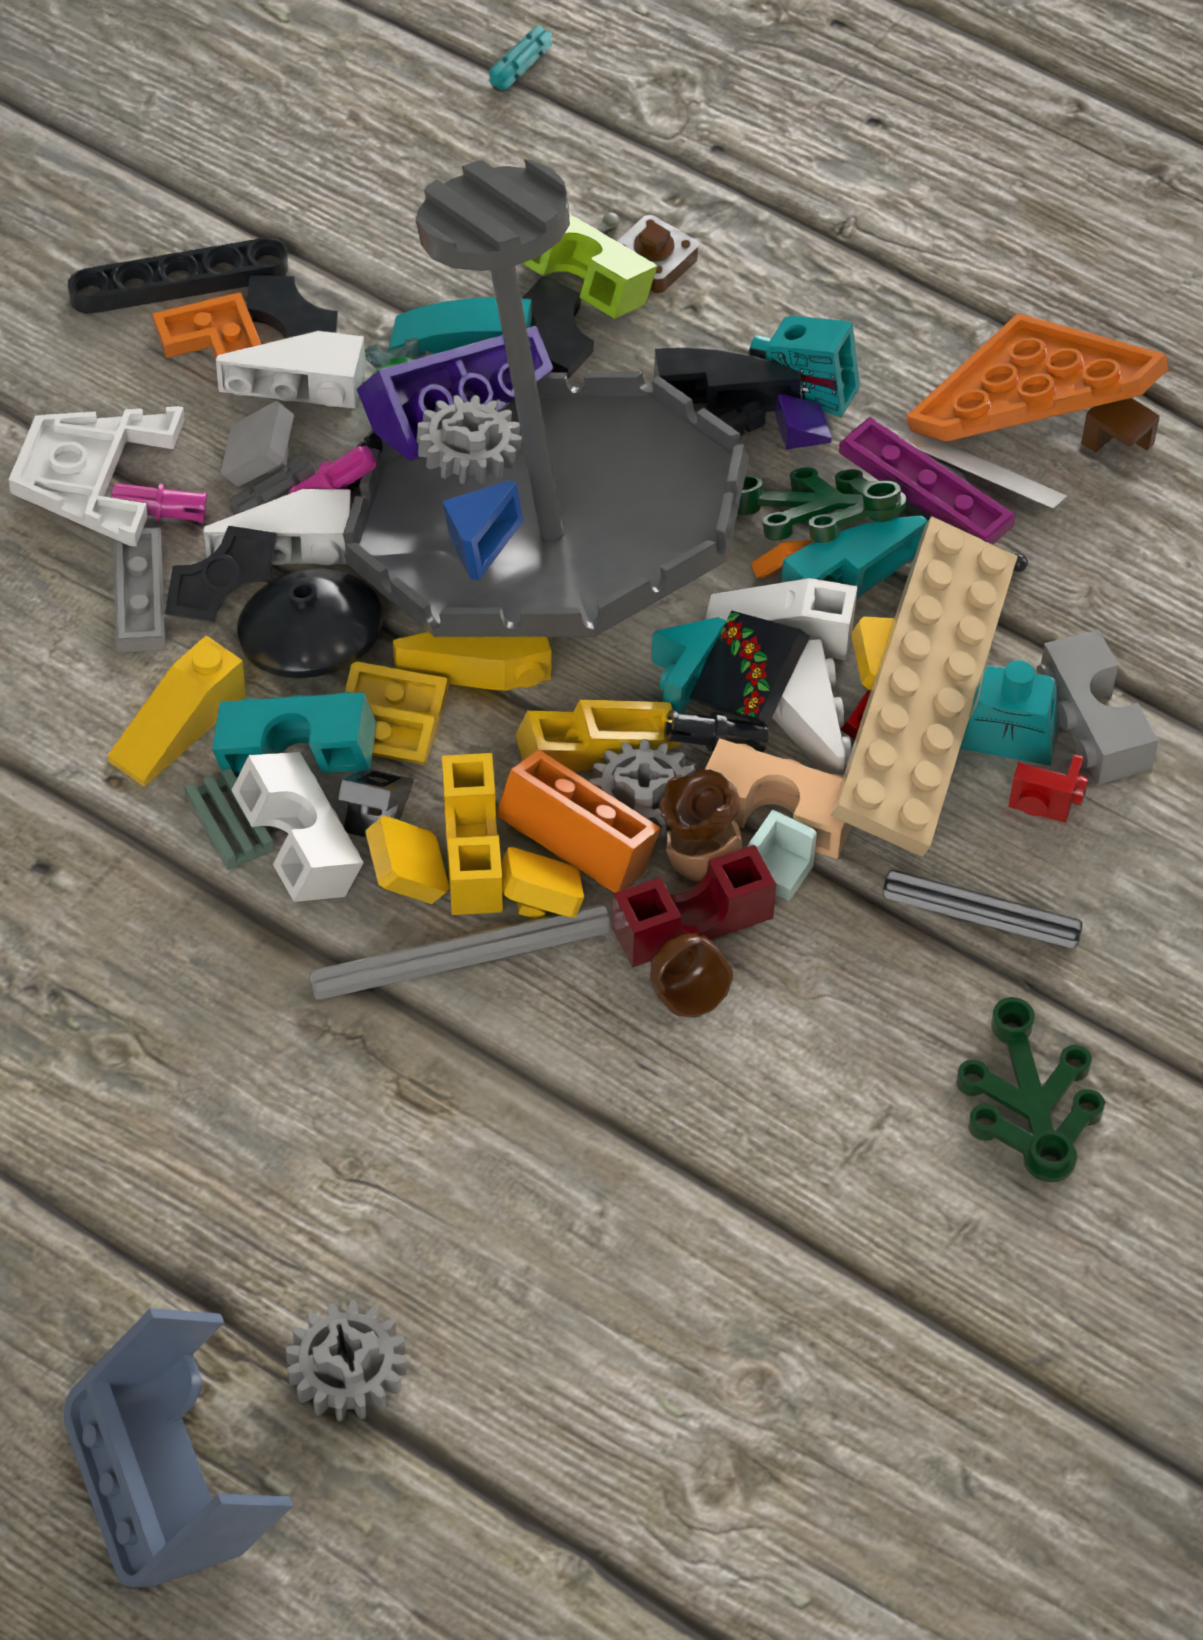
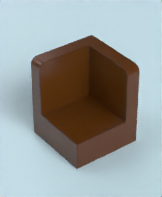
M1134 398L1092 407L1086 413L1081 444L1096 453L1115 437L1127 446H1132L1136 443L1143 449L1148 450L1155 443L1160 415Z

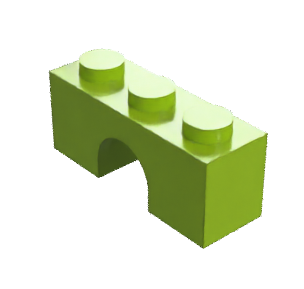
M571 214L570 226L560 242L541 256L522 263L542 276L553 272H569L582 277L584 283L579 298L614 319L646 305L657 269L656 264Z

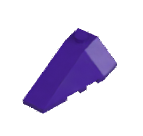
M537 326L527 328L536 381L549 373L553 366ZM503 335L380 369L356 389L373 432L409 461L423 458L418 455V423L423 422V412L425 410L435 412L437 401L440 400L449 406L453 405L454 396L458 395L463 402H470L471 398L475 395L479 396V404L486 406L492 400L496 401V411L499 412L515 399Z

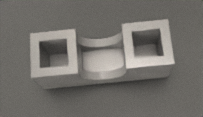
M1099 629L1044 643L1041 665H1038L1036 669L1037 674L1050 676L1055 680L1059 724L1064 731H1070L1075 741L1076 754L1084 757L1082 767L1089 768L1097 785L1152 770L1159 741L1139 703L1124 707H1110L1097 701V699L1113 694L1118 664Z

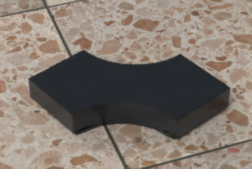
M249 275L246 307L252 322L263 323L273 327L285 339L316 331L337 333L338 310L320 308L308 302L299 293L295 284V276Z
M542 276L522 299H531V326H537L553 366L551 372L567 373V378L569 379L593 353L594 341L580 331L574 320L581 305L580 293L546 276Z
M228 525L222 543L213 554L192 565H175L172 567L165 614L215 623L220 606L232 592L250 583L270 582L277 533Z

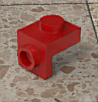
M1073 755L1067 775L1018 762L1013 777L1008 807L1021 810L1031 816H1043L1066 823L1072 804L1081 806L1087 789L1089 777L1080 775L1084 757Z

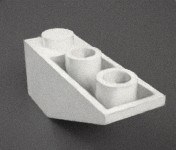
M316 331L217 355L216 368L219 392L355 409L359 396L356 389L362 384L365 372L364 336Z
M301 489L204 527L203 532L206 558L213 554L220 546L229 525L277 533L273 565L346 564L343 532L352 508L351 489Z
M808 578L711 594L705 620L715 617L727 620L731 610L795 627L810 636L809 640L821 639L825 657L846 660L854 623L857 586Z
M821 639L809 640L772 718L820 771L844 776V768L848 764L852 746L849 736L841 737L839 726L844 725V709L841 697H833L831 688L836 686L833 658H825Z

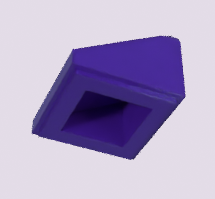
M786 394L777 395L775 417L786 450L831 443L832 437L820 403Z

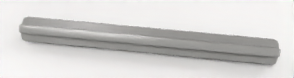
M599 904L579 909L577 916L574 918L555 914L312 970L309 976L310 986L315 999L331 998L604 935L610 932V917L605 905Z

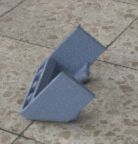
M149 1308L72 1388L66 1398L64 1405L65 1427L119 1581L127 1587H154L239 1557L293 1507L290 1496L217 1494L211 1499L182 1417L195 1404L202 1388V1379L193 1354L224 1324L219 1313Z

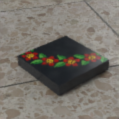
M731 610L689 698L700 705L768 725L810 636L795 627Z

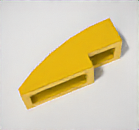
M580 699L573 712L527 711L515 734L522 761L539 749L573 772L593 770L595 763L604 764V754L607 750L613 751L617 755L621 754L623 742H628L633 749H640L642 739H647L650 749L657 750L664 742L668 744V751L679 747L681 742H666L664 738L665 722L672 723V720H667L666 718L668 712L673 710L670 702Z

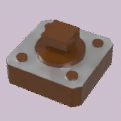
M653 215L644 216L617 241L657 265L650 289L654 293H663L696 263L698 258V243L695 239Z

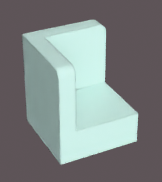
M772 809L748 844V847L756 845L776 882L775 895L790 901L814 866L817 832L813 828Z

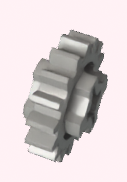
M458 395L454 396L453 405L449 406L439 400L436 402L435 412L425 410L423 412V422L418 423L419 457H427L426 467L428 469L440 466L441 478L444 479L451 476L452 473L459 475L458 479L462 484L466 483L468 476H475L480 484L485 483V476L489 473L499 479L503 477V467L513 469L516 456H520L522 440L519 422H511L512 412L510 410L497 412V402L494 400L486 406L479 404V396L475 395L471 398L470 402H463Z
M642 739L640 749H633L628 742H623L621 754L617 755L615 752L607 750L604 754V764H594L593 779H590L589 782L661 827L658 837L660 839L666 838V826L668 825L665 824V819L661 816V811L659 810V803L662 799L666 783L669 779L678 775L689 776L695 773L694 766H684L685 755L682 752L676 753L673 756L667 755L668 744L664 742L657 750L650 749L647 739Z
M351 1301L347 1312L339 1313L334 1303H329L327 1317L321 1319L313 1312L307 1314L309 1330L298 1327L294 1328L293 1340L295 1345L286 1348L287 1364L291 1365L287 1368L288 1381L290 1385H298L296 1387L297 1397L301 1403L314 1398L315 1414L320 1416L328 1407L335 1408L337 1421H343L347 1409H355L358 1417L364 1419L366 1418V1405L373 1403L381 1410L387 1407L385 1391L393 1394L400 1393L401 1380L399 1376L407 1374V1357L403 1356L406 1354L404 1336H396V1322L393 1319L386 1320L381 1324L379 1323V1310L375 1306L363 1315L358 1313L357 1301ZM340 1350H343L346 1359L350 1360V1363L353 1366V1372L350 1371L348 1363L344 1362L342 1356L340 1355Z

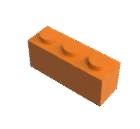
M539 749L510 770L496 813L497 817L514 827L518 832L536 841L553 852L558 858L573 865L593 878L598 884L610 889L614 893L624 890L645 873L661 827Z

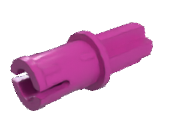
M357 446L333 463L326 461L319 465L318 472L289 490V494L301 489H347L348 485L375 469L377 461L369 447Z
M119 483L113 486L111 498L146 503L147 515L155 516V520L161 522L162 517L199 521V523H204L207 507L205 506V503H207L206 492L196 493L165 489V484H159L158 488Z

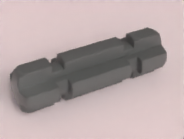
M300 458L287 466L289 471L285 472L284 469H281L250 487L251 492L243 490L234 495L229 500L232 513L236 515L288 495L292 487L316 473L313 466L306 459Z

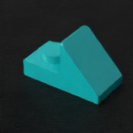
M715 617L660 629L652 634L651 660L656 665L665 668L660 679L659 688L664 690L663 702H670L673 710L684 713L691 703L692 699L689 697L726 620Z

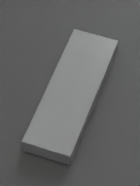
M161 527L143 528L136 547L113 539L117 653L166 650Z

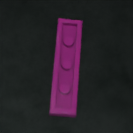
M871 416L839 442V454L877 480L892 481L899 484L901 492L906 496V500L934 518L991 544L996 543L1015 525L1016 515Z

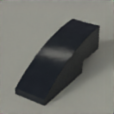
M688 347L655 348L654 378L658 375L692 399L693 404L704 403L705 409L714 416L721 415L732 409H736L739 412V406L752 400L758 401L765 412H774L776 410V397L778 394L799 398L800 371L776 362L717 349Z

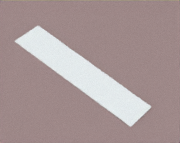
M913 433L905 439L926 454L1051 508L1056 507L1067 497L1065 494L935 438Z

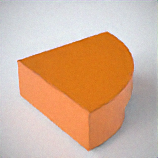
M806 539L780 543L750 563L756 578L763 579L778 575L777 571L783 567V559L814 541Z

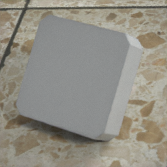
M275 401L236 422L230 429L220 474L237 487H240L265 473L270 475L284 468L290 450L287 446L294 414Z

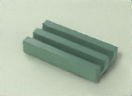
M231 768L222 771V778L214 780L213 776L203 779L204 785L196 788L194 783L185 786L186 798L227 870L274 851L273 840L264 826L252 827L232 793L231 790L237 779ZM227 791L256 840V845L253 846L222 792ZM211 797L241 851L233 852L204 802L205 799Z

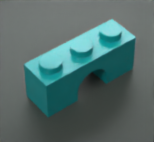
M341 692L338 694L315 696L293 695L285 698H246L238 701H223L219 705L212 751L221 770L224 771L231 768L236 779L249 755L282 753L288 747L299 743H309L321 773L370 771L377 722L364 692Z

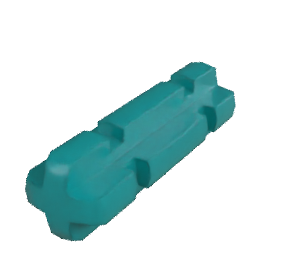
M541 25L535 26L525 35L526 37H523L501 58L502 60L498 61L489 70V83L500 90H506L516 81L515 78H519L540 58L539 55L544 54L552 46L551 38L553 35L550 30H545Z

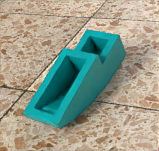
M496 297L444 301L418 307L396 315L388 354L420 359L503 335ZM521 299L526 327L530 328L531 299Z
M920 515L899 517L886 522H871L839 531L838 538L831 542H813L783 559L781 583L811 578L857 586V599L914 559L923 528L928 520Z

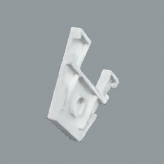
M166 407V414L143 415L142 409L124 410L122 417L97 418L96 412L36 415L8 479L10 493L126 545L136 547L147 520V504L104 497L126 442L174 449L184 423V407Z

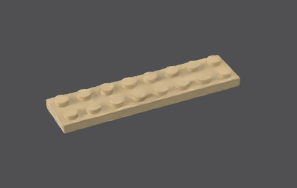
M930 517L922 531L831 816L921 857L928 851L969 720L976 685L985 667L1018 557L1017 555L985 542L937 518Z

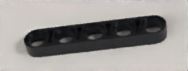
M259 238L84 268L73 273L68 280L69 299L75 310L90 314L248 287L249 275L285 276L288 272L287 248L278 239ZM265 255L279 258V261L272 265H262L256 260ZM219 263H229L235 266L233 270L226 273L212 270V267ZM178 270L186 271L190 274L186 279L177 281L167 277L171 272ZM131 278H139L145 281V284L138 288H128L122 285ZM86 286H95L101 289L100 292L92 296H83L77 293L78 290Z

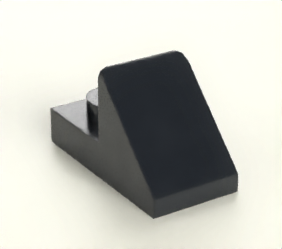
M374 769L358 771L342 779L338 799L348 802L344 823L345 831L349 834L367 838L365 831L381 816L385 815L400 820L414 779Z

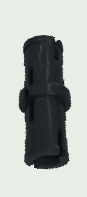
M670 710L666 718L667 720H672V723L665 722L664 738L666 742L705 745L708 751L712 752L719 738L735 744H746L760 752H764L766 749L765 744H760V741L768 742V725L759 722L728 719L721 712H712L710 716Z

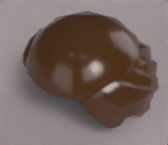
M710 769L699 770L689 776L678 775L669 779L659 803L661 816L665 819V824L672 829L673 833H677L681 839H693L695 841L699 839L707 841L716 834L724 832L728 824L738 814L740 807L737 788L721 773Z

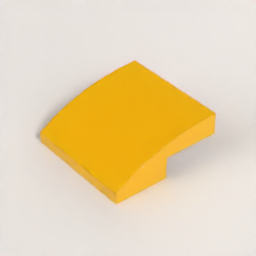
M357 661L352 663L345 692H364L377 722L372 756L420 765L426 764L449 689L448 678Z

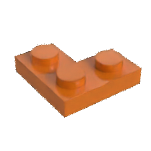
M241 292L152 313L153 325L166 358L211 348L216 361L217 355L262 345Z

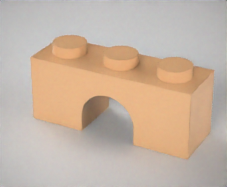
M719 738L705 770L710 769L721 773L737 788L740 807L738 814L733 820L736 821L738 827L744 828L749 815L756 808L768 804L780 805L792 812L794 820L813 828L817 832L815 852L838 859L853 826L831 816L843 776L828 774L803 766L792 759L778 758L757 751L746 744H735Z

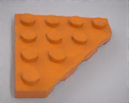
M1017 313L906 415L909 430L947 442L1141 396L1169 369L1167 356L1165 353Z

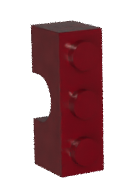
M752 845L708 860L705 877L696 886L685 892L669 894L662 878L659 877L613 893L612 929L633 968L652 961L654 955L665 942L681 934L697 933L699 936L704 935L713 940L773 919L776 882L756 845Z

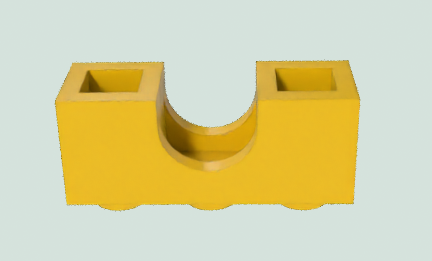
M492 753L442 756V786L451 914L467 915L503 912L502 868L496 824Z

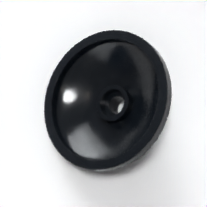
M304 569L280 576L259 589L248 600L239 615L237 634L244 655L259 669L281 677L311 678L341 670L365 655L379 637L383 615L380 601L375 591L358 577L332 569Z

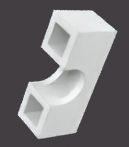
M300 752L249 755L231 791L252 827L273 826L288 833L273 866L293 902L345 897L364 862Z

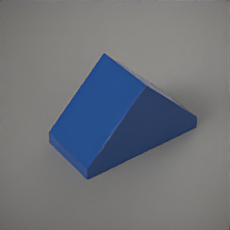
M505 481L442 501L450 540L470 579H481L524 521L517 482Z

